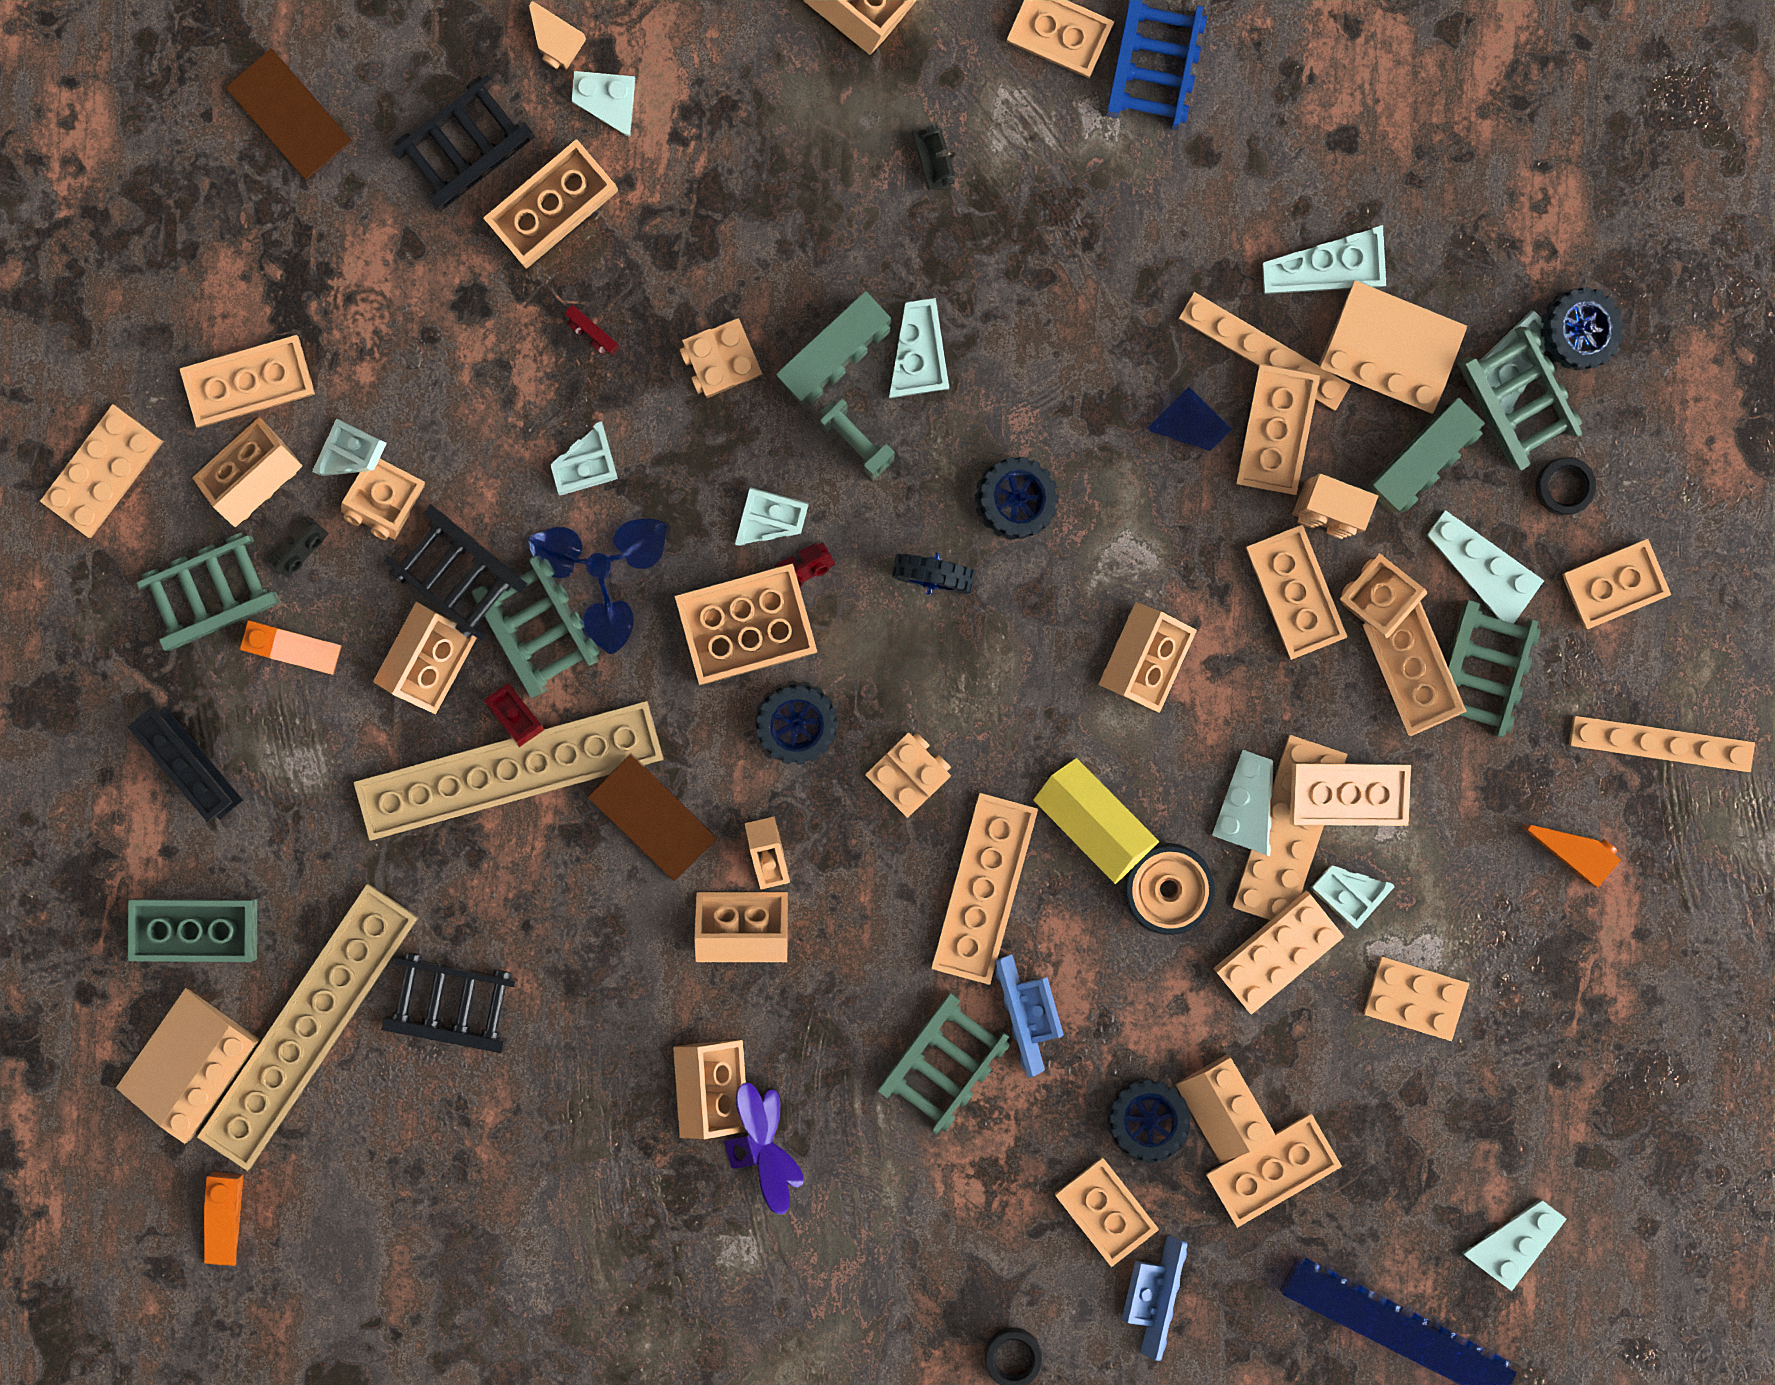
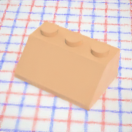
M258 417L192 478L213 508L236 527L243 520H246L259 505L269 499L281 485L291 479L302 467V464L273 430Z
M416 602L373 682L391 694L436 714L477 637L472 635L468 639L455 628L458 624L457 622Z
M1135 602L1098 685L1160 713L1197 630L1159 610Z
M697 892L695 917L696 962H787L788 892Z
M743 1040L693 1043L673 1047L680 1138L708 1139L746 1132L736 1108L737 1090L739 1086L746 1083Z
M1228 1054L1175 1084L1220 1163L1247 1154L1277 1137Z

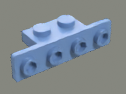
M1011 954L995 961V972L1004 991L1005 1008L1011 1016L1013 1024L1012 1034L1014 1039L1018 1041L1020 1048V1062L1029 1078L1045 1070L1038 1042L1060 1038L1064 1034L1048 978L1044 977L1020 983L1015 961Z
M1174 1236L1166 1237L1161 1264L1135 1261L1122 1320L1126 1323L1146 1326L1141 1354L1155 1361H1161L1167 1345L1168 1328L1173 1318L1175 1297L1180 1287L1182 1266L1187 1256V1242Z

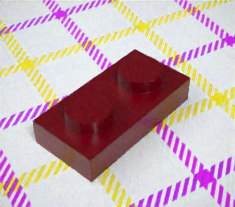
M573 305L564 313L570 319L566 324L579 336L583 332L590 336L593 340L589 344L600 354L604 355L607 351L613 356L620 348L617 342Z
M509 683L484 699L487 708L518 747H521L544 731L541 723Z

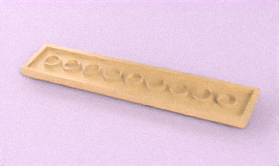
M648 701L544 729V731L521 747H518L513 739H508L356 781L354 786L368 837L371 841L609 775L630 753L643 765L661 761L664 758Z
M367 884L197 1138L246 1171H249L419 917L370 884Z

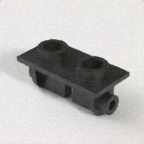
M938 124L926 127V130L911 132L928 190L951 187L950 185L955 183L954 177H956V174L954 173L949 155L944 157L941 155V152L947 150L943 130L939 129Z
M310 516L306 519L302 518L289 533L295 542L291 545L284 539L270 553L272 557L268 561L274 566V569L290 578L293 573L302 567L303 562L308 556L322 545L329 532L320 527Z

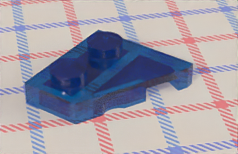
M1190 386L1148 427L1151 432L1209 451L1232 430Z

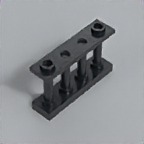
M488 75L483 79L479 76L472 80L466 86L468 91L412 135L406 133L394 143L396 146L392 150L394 155L399 160L407 155L434 189L432 193L434 195L429 199L440 212L535 138V135L526 123L521 127L518 124L514 125L487 91L494 86ZM477 98L505 132V139L498 145L491 144L464 111V108ZM453 117H455L481 150V158L474 164L471 162L467 163L440 129ZM429 136L432 137L458 170L456 172L458 176L450 183L442 181L416 148Z
M430 504L423 513L431 520L428 524L429 529L400 564L390 557H387L384 561L392 567L389 573L401 583H404L406 580L409 581L458 623L455 628L468 639L473 635L482 640L485 635L475 626L505 590L509 591L512 587L521 593L528 583L444 513ZM444 533H447L453 538L450 542L451 547L421 582L409 571L439 535L443 536ZM468 551L475 557L471 561L474 564L443 601L431 589L461 553L464 555ZM490 569L497 575L494 579L495 583L465 619L453 608L481 573H486Z
M151 707L128 726L130 731L206 822L211 821L215 816L221 820L243 801L242 797L166 707L159 712L154 707Z
M404 952L403 957L398 956L395 958L394 964L405 966L396 1012H393L392 1016L387 1015L383 1018L381 1030L496 1053L504 1051L506 1038L500 1037L498 1026L506 986L515 987L518 983V979L511 978V972L494 970L493 974L448 966L423 961L422 955ZM417 969L434 972L426 1018H422V1022L410 1020L411 1015L408 1014ZM446 975L464 978L456 1023L452 1024V1028L440 1026L441 1021L438 1020ZM476 980L494 983L486 1029H482V1033L470 1032V1026H468Z

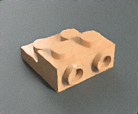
M739 318L682 340L685 346L680 349L686 366L693 365L697 375L691 378L698 394L704 392L706 398L763 375Z
M379 458L374 471L359 473L342 501L341 512L344 513V519L355 526L363 523L371 527V533L379 539L387 540L390 537L395 540L408 519L411 508L422 492L425 482Z
M1379 553L1375 559L1372 558L1366 562L1362 568V574L1355 582L1351 581L1345 586L1340 601L1344 607L1364 623H1368L1385 638H1388L1427 594V591Z
M909 732L865 774L907 818L951 777L947 772L951 766L939 754L933 758L926 751L930 745L918 733L912 736Z

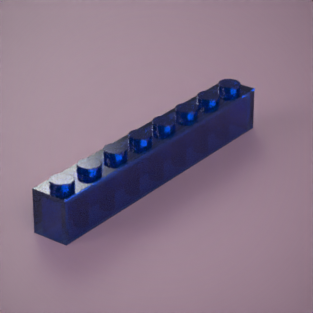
M1306 1257L1304 1262L1295 1258L1280 1288V1292L1284 1296L1460 1385H1511L1517 1374L1510 1366L1512 1361L1497 1353L1491 1357L1483 1353L1484 1347L1470 1339H1468L1467 1343L1456 1339L1457 1333L1444 1326H1441L1439 1330L1430 1326L1431 1320L1419 1313L1414 1312L1410 1316L1402 1312L1403 1306L1388 1298L1383 1302L1375 1298L1376 1292L1363 1285H1359L1357 1289L1347 1284L1349 1281L1347 1277L1335 1271H1332L1331 1275L1321 1271L1322 1265Z

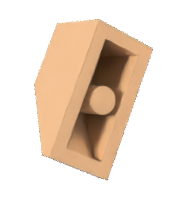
M532 1L529 8L538 48L541 54L544 55L542 60L555 69H558L560 65L567 70L586 40L584 33Z
M775 817L745 823L749 849L760 889L790 883Z

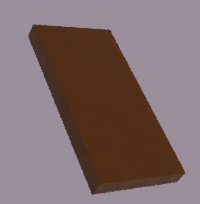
M272 48L225 87L306 181L352 142Z
M632 753L588 795V798L673 881L678 879L717 840V836Z

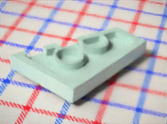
M936 298L905 303L889 398L949 389Z
M1242 750L1212 836L1270 856L1269 829H1271L1272 819L1270 817V798L1272 797L1273 760Z

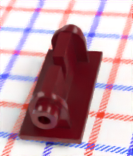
M815 542L798 552L803 562L797 564L792 555L774 565V567L778 568L793 564L799 587H801L805 581L814 576L824 575L830 570V567L836 564L824 542L819 544Z

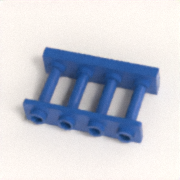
M1129 0L1106 116L1118 118L1120 110L1132 109L1172 117L1171 129L1177 130L1180 122L1186 123L1189 105H1185L1184 101L1186 93H1192L1195 75H1190L1192 63L1197 64L1199 60L1201 46L1196 45L1198 33L1204 34L1207 16L1202 15L1203 6L1197 5L1194 16L1147 7L1148 4L1142 3L1143 0ZM1144 19L1191 28L1188 46L1141 37V33H1136L1138 21L1144 22ZM1138 49L1185 58L1182 76L1135 67L1136 63L1130 62L1132 51L1138 52ZM1132 79L1177 87L1179 92L1176 106L1130 97V93L1124 92L1126 81L1132 82Z

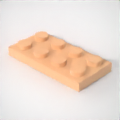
M297 335L180 368L197 428L315 395L299 336Z
M1259 364L1236 484L1297 495L1320 379L1319 374Z
M112 404L40 502L85 536L92 538L164 441L119 407Z
M1303 524L1245 547L1290 660L1347 638Z
M1421 602L1415 606L1388 638H1385L1368 623L1362 624L1409 736H1413L1467 712Z
M1292 763L1290 824L1408 826L1411 765Z
M1305 891L1213 969L1252 1015L1344 938V936L1311 894Z
M1311 1113L1275 1133L1276 1138L1257 1149L1226 1161L1206 1173L1237 1228L1342 1167Z

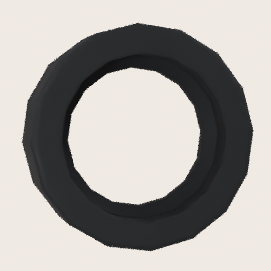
M1574 457L1559 458L1547 463L1539 472L1536 480V495L1540 504L1549 512L1557 515H1572L1585 510L1593 501L1597 491L1596 478L1592 469L1584 461ZM1560 469L1574 470L1583 480L1584 490L1581 497L1574 503L1561 504L1556 502L1549 493V480Z
M1018 1327L1005 1328L996 1332L988 1341L985 1349V1365L990 1377L999 1385H1028L1039 1375L1042 1367V1351L1037 1339L1028 1331ZM1009 1340L1023 1342L1031 1352L1029 1368L1019 1375L1010 1376L1005 1374L996 1364L998 1348Z

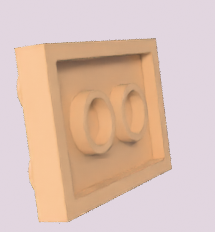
M1024 0L1006 42L1089 79L1115 21L1068 0Z
M1648 539L1562 574L1585 630L1671 595Z
M1380 956L1363 1014L1452 1041L1469 983Z
M1103 1157L1099 1158L1055 1193L1061 1204L1111 1267L1159 1230Z

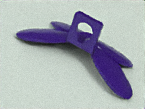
M743 1083L739 1086L736 1093V1108L742 1125L749 1135L724 1141L729 1162L733 1169L758 1164L760 1188L767 1206L776 1214H784L787 1212L790 1202L788 1184L793 1187H800L803 1184L804 1178L801 1169L794 1159L772 1142L780 1118L781 1102L779 1094L775 1090H768L762 1100L757 1089L752 1084ZM736 1144L741 1146L742 1149L746 1148L748 1154L744 1156L743 1160L738 1159L735 1155L734 1148Z

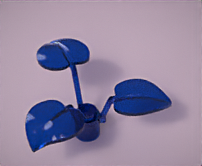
M655 519L629 521L616 531L613 538L614 545L621 551L620 554L607 557L603 553H594L588 559L578 558L583 550L582 541L578 534L569 528L555 527L529 536L528 544L532 557L540 556L542 560L546 558L554 570L552 577H569L573 573L576 563L586 565L588 573L594 579L599 580L605 604L596 603L588 608L583 619L584 630L587 636L608 654H614L620 650L632 633L634 616L626 602L619 600L610 603L605 579L612 573V562L626 557L630 566L637 569H647L655 565L662 557L667 525Z

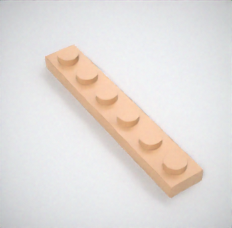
M1195 292L1178 320L1258 367L1259 364L1319 374L1320 379L1315 401L1333 412L1336 411L1351 384L1321 369L1319 365Z
M1573 716L1569 746L1751 773L1755 742Z

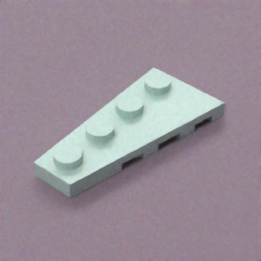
M1383 225L1263 262L1264 294L1351 289L1354 280L1373 288L1386 287Z
M1446 510L1443 511L1426 535L1499 620L1514 624L1544 582L1543 579Z

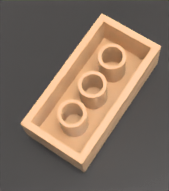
M576 139L488 213L484 220L527 269L619 190Z
M1318 474L1304 482L1292 515L1298 517L1297 523L1301 525L1303 524L1313 529L1322 526L1327 528L1326 534L1343 539V537H1351L1366 530L1378 495L1326 475Z

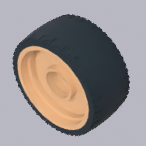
M1164 843L1158 844L1151 849L1124 876L1123 896L1129 913L1141 926L1158 934L1177 935L1195 928L1208 915L1214 901L1215 882L1209 866L1199 854L1179 844ZM1171 880L1176 885V891L1172 896L1164 897L1160 892V886L1164 881Z

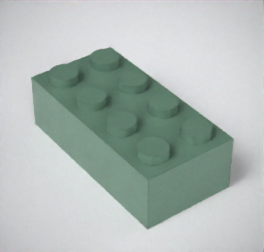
M865 291L776 374L777 380L801 406L806 402L811 406L824 394L822 388L828 382L834 385L845 375L846 369L844 367L851 361L854 364L858 363L868 353L867 346L873 340L878 344L890 333L891 317Z
M1460 398L1449 402L1365 490L1378 495L1377 502L1389 514L1398 511L1400 513L1408 511L1418 501L1415 495L1420 490L1422 492L1425 489L1428 490L1440 478L1437 472L1441 468L1443 470L1447 467L1450 468L1461 457L1458 451L1462 447L1471 446L1483 434L1479 429L1485 422Z
M134 898L128 900V961L252 962L257 960V899Z

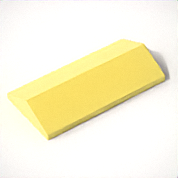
M1077 758L1051 775L1034 798V802L1115 884L1159 843L1154 835Z

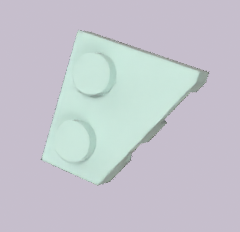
M574 71L572 103L620 131L621 134L630 137L636 78L635 76Z
M336 419L312 472L321 476L374 471L386 442L344 421Z
M602 421L596 423L593 426L594 429L584 438L578 439L570 446L566 454L560 455L550 464L559 495L618 479Z
M750 487L735 545L740 546L756 541H766L777 537L801 534L809 503Z
M1332 865L1327 868L1310 889L1353 930H1356L1395 886L1392 883L1381 882L1368 878L1369 876L1348 872L1346 869Z

